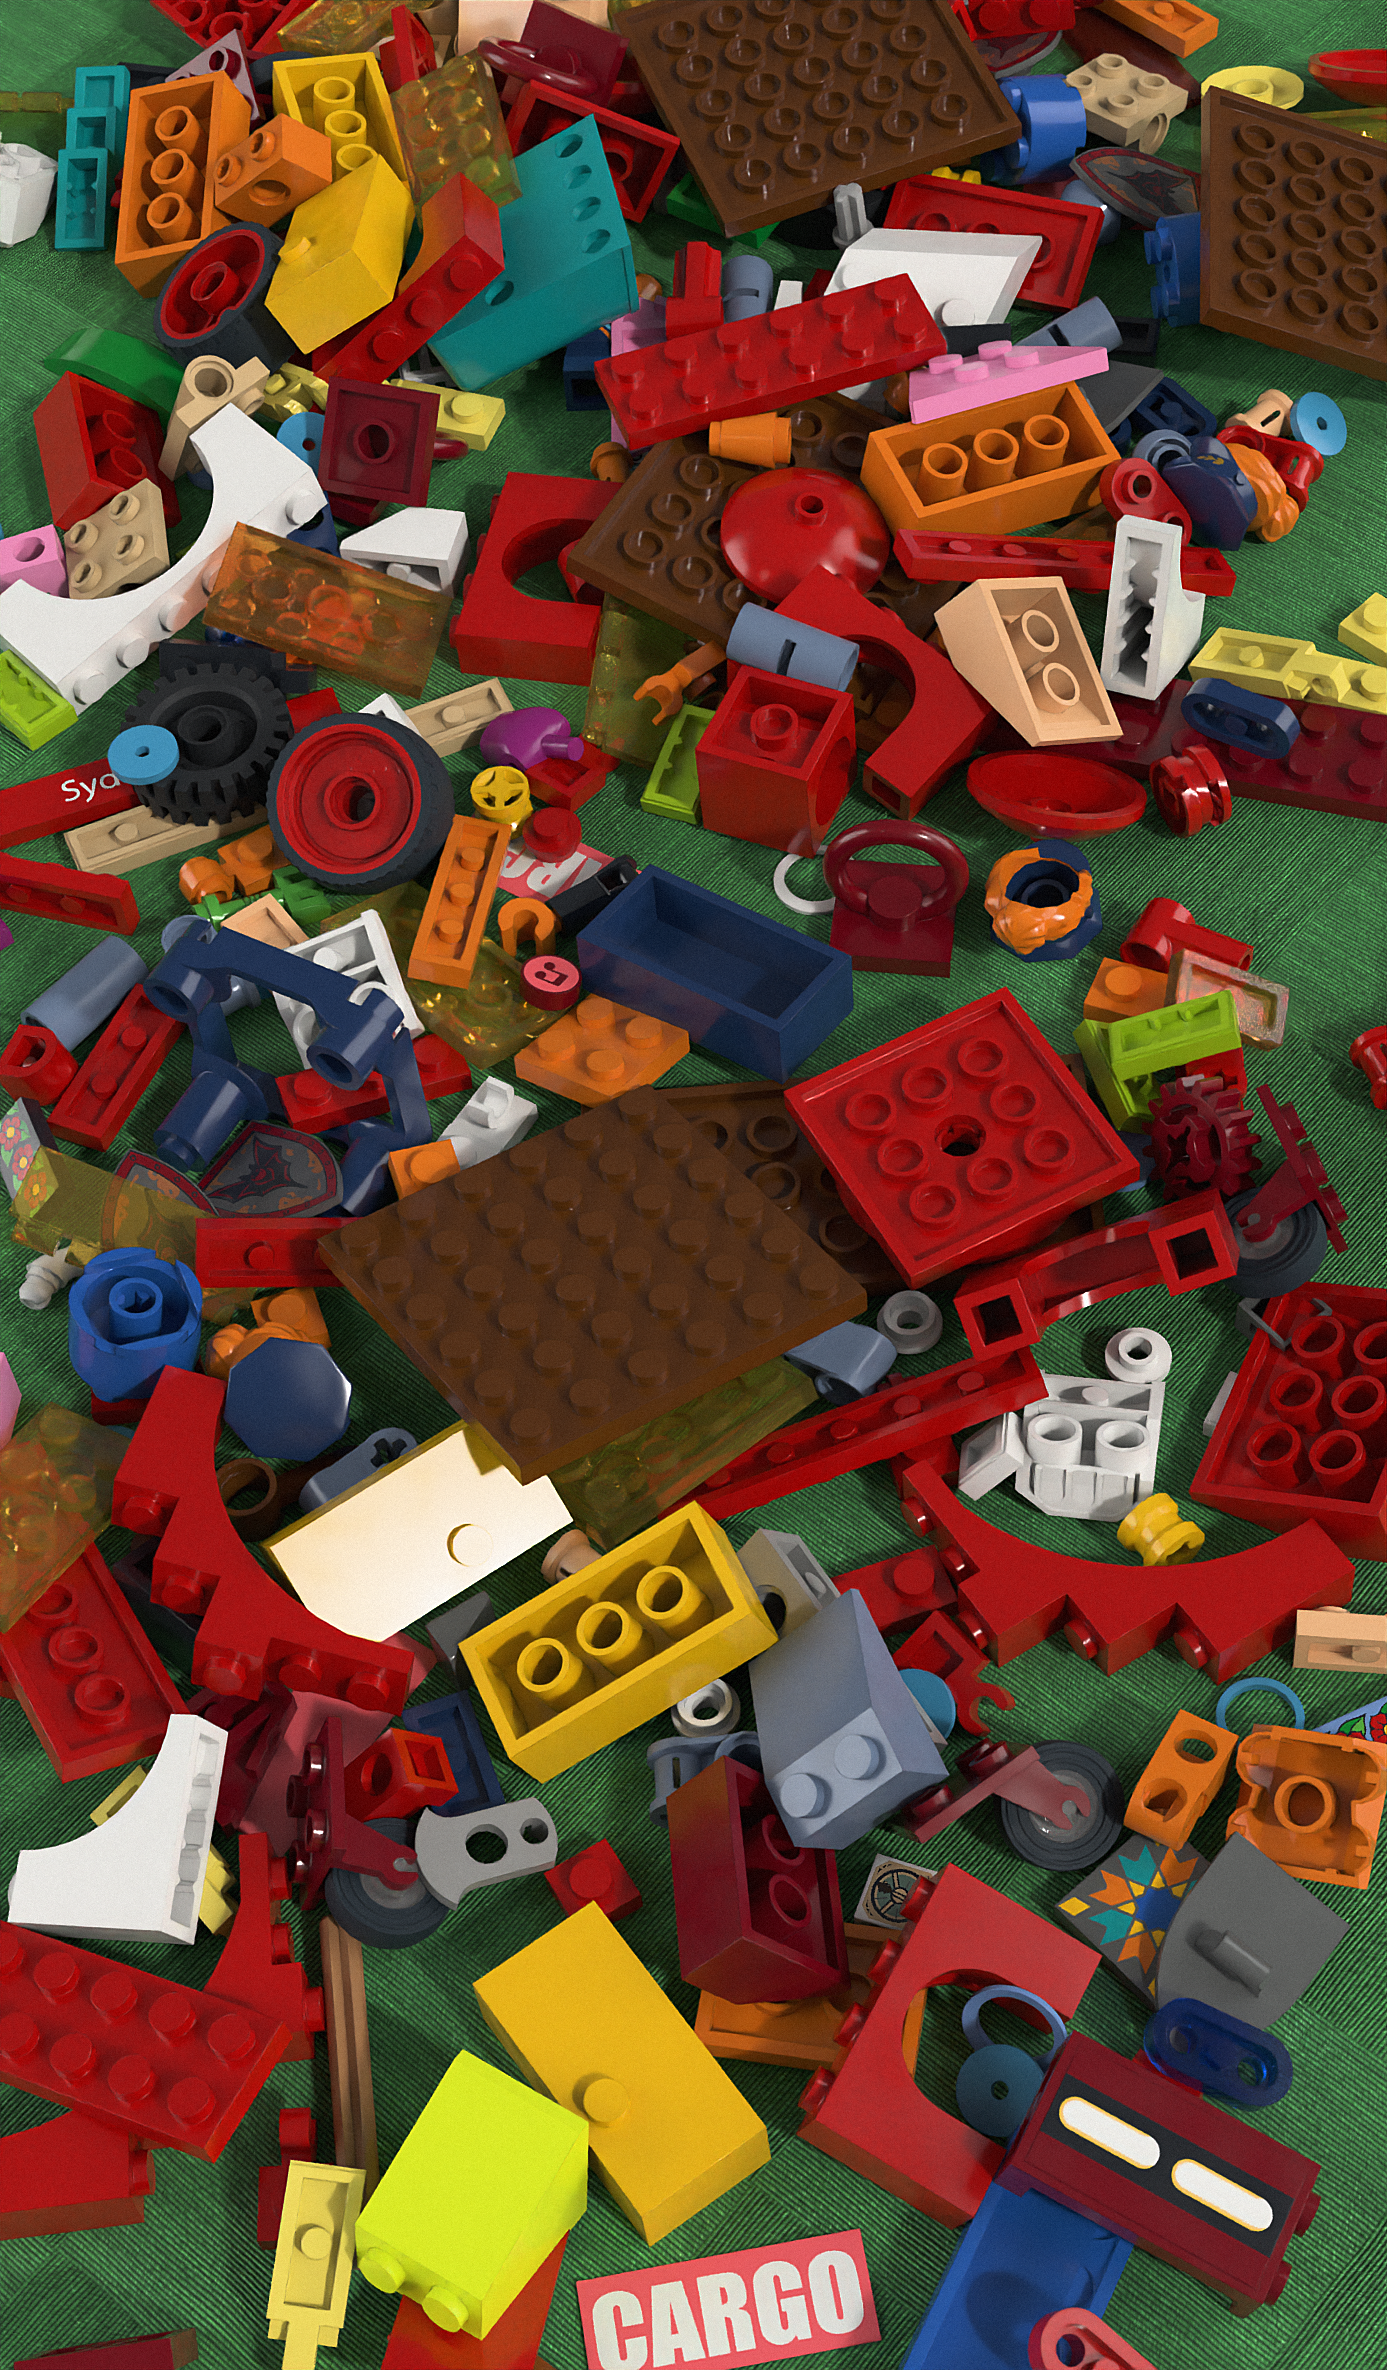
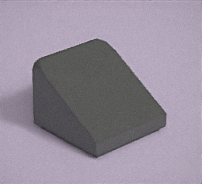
M485 1591L477 1593L425 1625L438 1664L458 1692L465 1689L468 1690L474 1682L458 1644L497 1620L490 1597Z

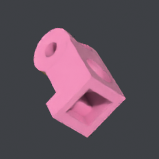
M53 524L0 540V595L21 578L42 592H49L50 595L70 598L65 549Z

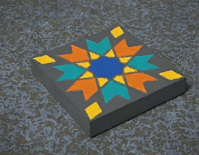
M1137 1832L1054 1905V1916L1081 1943L1101 1954L1102 1958L1100 1961L1156 2015L1155 1975L1163 1937L1181 1902L1210 1863L1187 1841L1177 1852Z

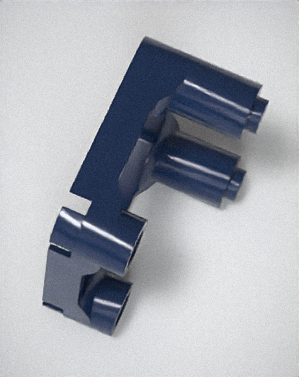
M201 919L194 920L182 936L173 943L143 982V990L156 1008L177 1021L188 1023L194 1042L191 1064L192 1082L153 1133V1140L158 1148L156 1153L159 1159L181 1173H186L188 1170L202 1172L240 1120L251 1121L253 1119L259 1121L274 1119L289 1125L276 1091L275 1078L278 1077L241 1062L235 1054L220 1004L231 997L232 985L229 975H233L306 1004L314 1010L320 1032L307 1048L306 1057L312 1068L326 1081L339 1088L351 1091L358 1090L372 1071L382 1075L394 1125L375 1117H369L312 1135L347 1149L338 1162L343 1178L342 1203L315 1215V1218L365 1217L384 1208L396 1191L388 1168L389 1152L429 1144L433 1137V1130L409 1028L402 1027L394 1039L392 1036L405 1018L401 1008L393 999L376 988H373L361 1006L350 1002L347 999L358 986L359 980L224 926L210 944L204 943L200 940L211 927V923Z

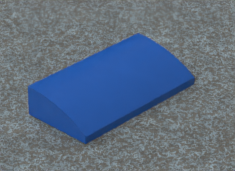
M1018 2124L1005 2139L1002 2147L1007 2151L974 2218L966 2222L897 2370H1033L1028 2357V2341L1034 2325L1044 2315L1053 2311L1076 2307L1086 2309L1102 2319L1134 2244L1032 2187L1022 2197H1019L994 2183L1021 2125ZM1060 2337L1056 2345V2353L1059 2360L1068 2366L1072 2358V2350L1069 2343Z

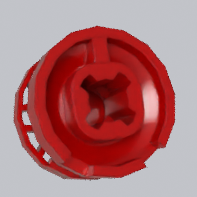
M1194 744L1182 749V756L1175 758L1172 755H1166L1151 763L1149 778L1157 808L1164 822L1178 838L1185 839L1198 834L1204 824L1215 827L1230 819L1232 816V801L1225 775L1217 759L1203 744Z

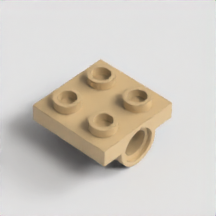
M1104 53L1066 76L1067 79L1063 80L1067 87H1076L1081 95L1088 132L1096 136H1102L1105 140L1119 147L1137 150L1149 155H1153L1159 149L1168 132L1170 119L1185 110L1188 97L1187 90L1170 83L1165 76L1148 73L1129 64L1122 56Z
M211 355L200 356L188 364L167 426V438L158 463V468L171 482L188 470L191 474H196L205 468L189 436L231 402L249 418L254 419L257 409L265 400L263 391L270 375V371L256 356L236 370L226 360Z
M147 478L129 490L116 495L110 503L87 519L78 521L64 534L70 599H100L120 595L150 583L170 568L161 489Z

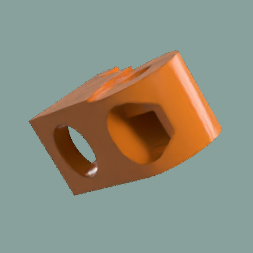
M1180 1709L1132 1794L1123 1825L1178 1852L1186 1843L1198 1817L1203 1816L1211 1801L1218 1799L1228 1783L1239 1736ZM1185 1739H1198L1205 1742L1212 1748L1215 1757L1207 1762L1184 1751Z

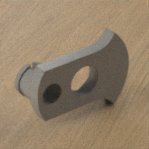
M535 1797L450 1818L436 1815L426 1807L418 1822L414 1840V1851L418 1855L415 1860L416 1869L428 1891L439 1902L457 1911L459 1901L471 1890L554 1868L558 1851L556 1828L548 1811ZM526 1826L529 1837L537 1838L541 1841L540 1844H531L523 1839ZM482 1831L495 1833L502 1838L506 1845V1854L494 1863L484 1864L477 1862L466 1850L465 1843L471 1835Z

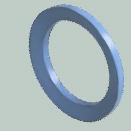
M991 1985L976 1991L968 1999L962 2013L963 2031L972 2048L977 2051L985 2046L995 2045L985 2034L980 2024L979 2009L983 2003L996 1997H1011L1022 2000L1035 2007L1045 2016L1054 2033V2045L1051 2050L1043 2055L1033 2057L1043 2074H1045L1056 2050L1068 2037L1065 2025L1056 2011L1037 1995L1019 1987Z

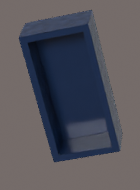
M649 864L576 936L583 989L599 997L687 1030L689 1040L782 1085L854 1009L852 957L652 864Z

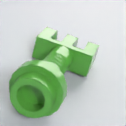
M294 865L272 870L275 888L273 890L262 892L260 895H251L249 898L244 897L243 900L236 899L222 904L219 903L216 895L213 893L202 896V903L191 906L192 915L206 918L213 925L217 933L221 930L220 923L269 893H271L298 926L325 919L329 916L332 909L327 898L323 896L324 891L321 885L308 878Z

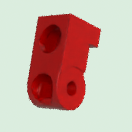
M391 1727L344 1768L346 1813L362 1823L379 1818L408 1820L426 1804L441 1807L459 1792L441 1737Z

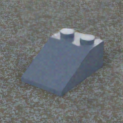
M849 1589L748 1664L765 1784L795 1847L843 1850L949 1776L859 1590Z

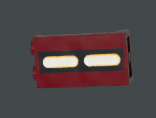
M1073 2030L1056 2050L994 2183L1019 2197H1022L1030 2187L1040 2191L1232 2298L1233 2301L1229 2312L1244 2319L1263 2305V2303L1272 2307L1281 2295L1292 2269V2264L1282 2258L1292 2235L1294 2234L1301 2238L1309 2228L1318 2210L1321 2196L1311 2190L1322 2166L1093 2039Z

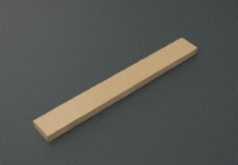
M496 677L410 708L404 712L413 722L423 739L442 758L480 744L483 732L493 719L504 712L515 710ZM254 801L255 814L244 819L240 812L236 810L231 812L232 823L220 825L217 815L210 816L209 826H195L192 815H190L186 824L182 825L173 823L170 813L163 819L153 813L151 805L147 808L141 805L63 834L77 870L94 874L107 873L116 876L268 821V810L257 801Z

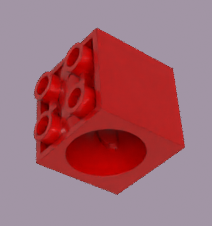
M742 664L695 748L704 828L813 859L858 775L853 694Z

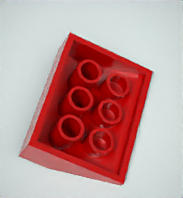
M1306 1281L1289 1293L1270 1298L1261 1320L1284 1341L1292 1336V1346L1283 1352L1280 1348L1271 1344L1267 1332L1257 1328L1188 1492L1195 1501L1280 1534H1284L1313 1518L1346 1557L1387 1563V1289ZM1312 1297L1326 1303L1332 1309L1331 1316H1317L1321 1311L1311 1303Z

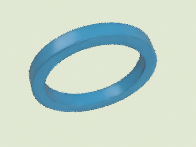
M1251 1677L1240 1680L1225 1690L1216 1707V1725L1229 1731L1225 1722V1712L1229 1703L1236 1696L1250 1690L1270 1691L1282 1697L1290 1705L1295 1716L1294 1728L1304 1730L1305 1714L1301 1701L1289 1687L1274 1679ZM1238 1741V1743H1237V1747H1236V1752H1235V1754H1237V1752H1238V1746H1239L1240 1743H1241V1742H1239V1741Z

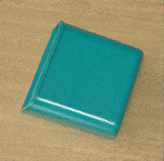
M593 113L473 182L498 205L505 269L425 343L457 387L465 392H473L629 313L633 314L640 310L631 242ZM422 211L415 215L405 251L408 270L414 263L423 242Z

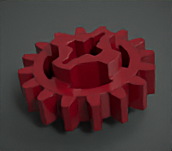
M1202 1073L1177 1078L1176 1082L1162 1084L1159 1087L1161 1097L1151 1099L1147 1104L1155 1118L1152 1121L1142 1122L1141 1129L1151 1136L1152 1145L1144 1147L1142 1153L1144 1156L1154 1158L1156 1166L1152 1169L1149 1176L1151 1181L1163 1179L1166 1183L1162 1196L1165 1201L1179 1199L1180 1201L1218 1188L1223 1205H1225L1235 1196L1249 1189L1256 1188L1254 1181L1248 1175L1249 1171L1262 1168V1161L1252 1155V1146L1262 1142L1261 1135L1249 1133L1247 1126L1252 1120L1254 1112L1252 1109L1239 1110L1237 1104L1241 1092L1237 1088L1223 1091V1078L1220 1076L1205 1078ZM1191 1106H1196L1199 1109L1194 1111ZM1207 1180H1208V1181L1211 1183V1185H1209V1184H1207V1183H1205V1182H1203V1181H1207Z

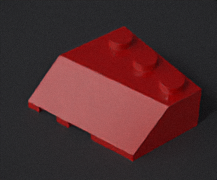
M149 0L152 7L204 50L234 29H238L243 32L247 49L268 54L285 51L308 53L323 34L324 30L320 27V23L327 12L333 7L331 0Z

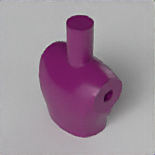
M528 707L504 712L493 719L482 734L480 749L485 762L488 764L513 767L524 774L528 768L547 758L577 761L583 755L584 744L580 738L570 737V724L557 710L547 707Z

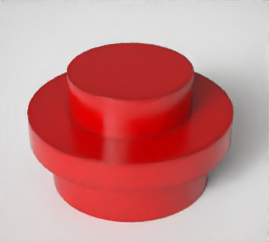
M548 807L533 813L526 820L522 831L527 849L537 859L546 863H559L569 859L576 852L582 839V827L579 818L570 810L561 807Z

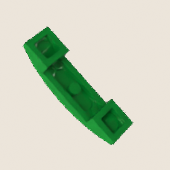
M100 328L77 330L43 360L47 370L61 377L68 370L91 381L94 379L157 411L161 427L167 430L186 370L174 358L145 342L119 332Z

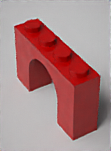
M460 171L456 173L422 206L423 242L414 263L396 286L392 302L312 351L313 376L322 379L328 385L330 376H340L381 384L505 269L498 205Z
M508 471L501 494L495 493L492 497L490 506L491 524L488 533H481L478 539L474 574L468 573L464 581V605L461 614H454L450 623L449 644L452 649H457L461 673L587 687L594 686L606 647L601 607L536 599L522 594L513 586L529 569L541 563L558 559L563 548L569 543L581 539L624 483Z
M818 563L773 610L786 617L859 644L860 650L857 662L871 664L886 670L897 678L906 689L912 703V708L903 722L865 761L862 790L902 820L911 821L998 726L999 712L953 666L950 656L941 646L933 641H922L906 629L903 620L894 611L887 607L878 608L863 597L855 583L845 575L840 573L834 575ZM727 659L728 688L742 666L741 663L731 659Z
M1218 1188L968 1273L953 1301L975 1361L978 1363L1040 1342L1049 1325L1077 1310L1102 1300L1158 1284H1166L1170 1296L1173 1297L1237 1275L1240 1249Z
M949 1862L930 1880L920 1875L907 1893L899 1909V1914L908 1920L898 1940L895 1942L888 1937L878 1949L866 1972V1977L875 1982L863 2006L854 2001L843 2015L833 2034L832 2041L841 2046L829 2070L822 2066L818 2067L798 2101V2107L807 2111L796 2135L948 2229L953 2230L974 2218L1007 2150L935 2106L918 2089L905 2064L901 2042L903 2021L909 2004L917 1992L935 1986H959L976 1992L991 1985H1010L1025 1989L1043 1999L1056 2011L1065 2024L1072 2019L1102 1955ZM1011 1997L990 1999L1043 2033L1049 2035L1053 2032L1045 2016L1032 2005Z

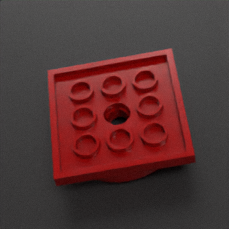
M1006 986L783 1092L785 1108L833 1176L841 1201L848 1213L862 1229L877 1240L911 1291L965 1265L986 1264L1023 1252L1051 1235L1065 1222L1071 1213L1140 1180L1139 1162ZM957 1142L973 1145L977 1149L975 1153L966 1156H952L943 1152L946 1147Z

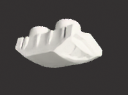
M373 909L360 913V918L346 925L281 949L359 980L358 986L347 999L350 1002L361 1006L373 988L380 990L393 999L405 1016L392 1034L393 1039L402 1027L409 1028L411 1040L425 1031L404 988L385 928L377 911ZM272 991L278 1011L293 1038L305 1070L312 1068L306 1057V1050L320 1032L314 1010L306 1004Z
M1039 1369L1049 1397L1025 1406L1022 1434L1025 1439L1023 1466L1016 1470L1015 1490L1047 1515L1117 1522L1125 1518L1138 1504L1153 1496L1166 1382L1152 1381V1384L1054 1375L1045 1374V1370Z

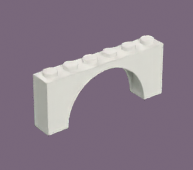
M231 402L189 436L207 473L213 477V502L209 518L201 535L177 564L148 584L107 598L78 600L57 597L32 587L21 578L0 595V649L4 652L10 649L74 706L77 716L92 703L99 700L107 690L133 668L144 662L159 647L160 641L170 638L178 630L185 627L193 617L220 594L226 592L247 571L271 554L287 538V534L311 520L328 503L312 468Z

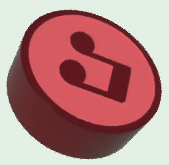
M552 954L537 955L523 963L518 990L521 997L536 1008L547 1011L566 1009L575 1004L579 998L582 973L579 967L567 958Z

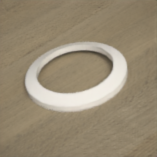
M820 845L816 854L824 855L828 846ZM790 853L783 858L774 873V889L779 900L789 909L804 915L819 916L833 913L835 897L824 901H807L796 897L788 890L784 881L786 872L794 862L803 858V856Z

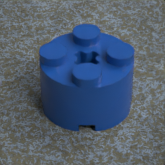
M1057 73L1000 77L995 80L1022 123V139H1017L1014 143L981 154L980 171L986 181H996L1004 186L1064 182L1075 174L1069 164L1074 159L1076 148L1085 147L1087 135L1086 114L1077 88L1067 87L1063 80L1067 79L1065 75Z
M1201 211L1160 217L1157 220L1155 230L1145 232L1144 234L1146 260L1149 265L1155 264L1158 285L1151 287L1150 296L1153 315L1155 319L1166 318L1168 324L1173 328L1200 324Z
M125 1247L107 1251L96 1256L84 1266V1274L75 1285L73 1282L69 1291L68 1353L73 1368L82 1380L92 1387L96 1397L109 1403H118L125 1399L150 1398L165 1365L195 1372V1366L200 1354L203 1296L199 1281L190 1268L175 1259V1265L156 1258V1250L143 1247Z

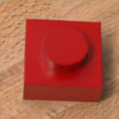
M606 1838L543 1873L548 1889L566 1918H569L593 1900L612 1924L643 1906L641 1893Z

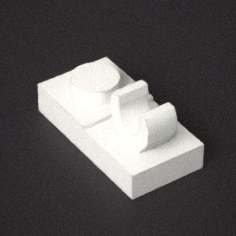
M489 1076L436 1142L451 1139L462 1171L519 1144L539 1118L537 1106L514 1095V1088L511 1085Z

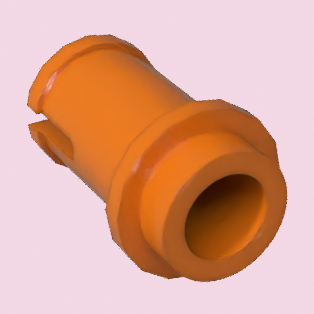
M618 442L603 443L593 452V457L590 461L591 473L601 481L625 483L632 474L633 457L631 452Z

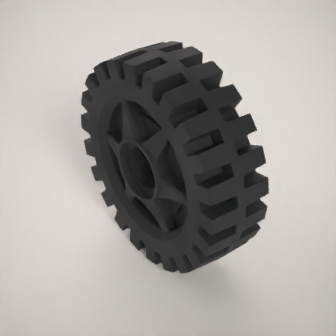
M210 663L197 664V675L190 676L185 667L174 671L175 682L170 683L165 676L153 682L155 694L144 688L136 696L138 706L130 704L126 710V722H121L119 733L121 734L125 730L136 726L155 725L168 730L175 737L179 748V761L175 769L168 776L152 784L132 785L134 792L137 793L139 800L146 808L151 805L153 813L163 819L170 813L173 823L185 825L190 815H192L195 826H209L210 816L217 815L219 824L223 825L232 823L231 812L238 810L243 819L255 814L254 801L266 807V791L268 792L267 784L268 780L270 781L271 770L274 769V763L280 756L279 753L285 749L288 741H291L295 735L292 718L284 696L278 688L274 689L271 680L264 675L257 679L255 671L243 667L237 675L234 665L221 663L218 673H213ZM142 753L139 757L147 756L149 753Z

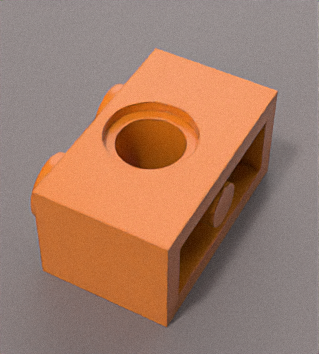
M280 113L263 127L255 130L251 136L214 162L215 207L243 221L257 222L267 229L332 183L331 138L283 113Z

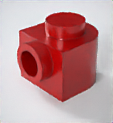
M19 1024L0 1058V1084L15 1102L21 1096L38 1100L40 1106H47L59 1102L80 1070V1065L52 1030L44 1027Z

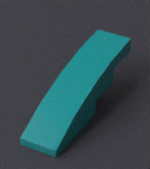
M125 65L76 67L74 108H67L66 149H59L55 227V249L58 252L102 251L108 248L116 208L111 207L110 201L117 191L114 177L123 167L128 123L131 73Z

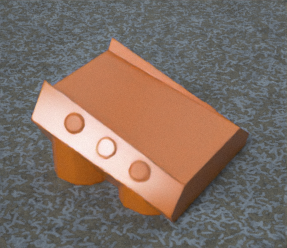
M1254 1723L1251 1735L1247 1736L1238 1746L1236 1769L1242 1781L1236 1809L1228 1818L1225 1840L1227 1841L1232 1833L1237 1831L1291 1877L1367 1890L1387 1790V1744L1353 1737Z

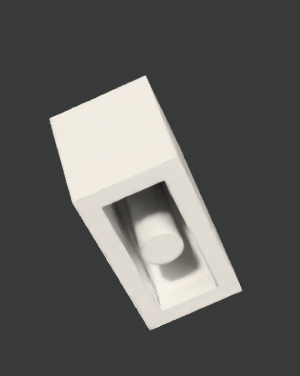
M410 506L342 540L339 548L348 588L455 600L472 552L465 512Z

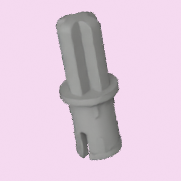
M853 182L847 186L839 185L833 192L838 224L833 229L832 236L835 245L839 247L841 258L850 245L874 228L873 224L866 219L862 188Z

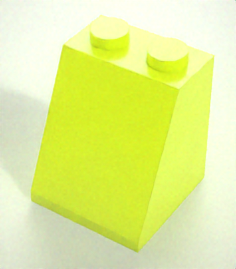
M462 2049L445 2073L355 2223L357 2267L365 2278L379 2290L386 2293L397 2291L421 2304L427 2316L444 2330L457 2332L461 2328L482 2341L569 2228L571 2231L587 2210L589 2122Z

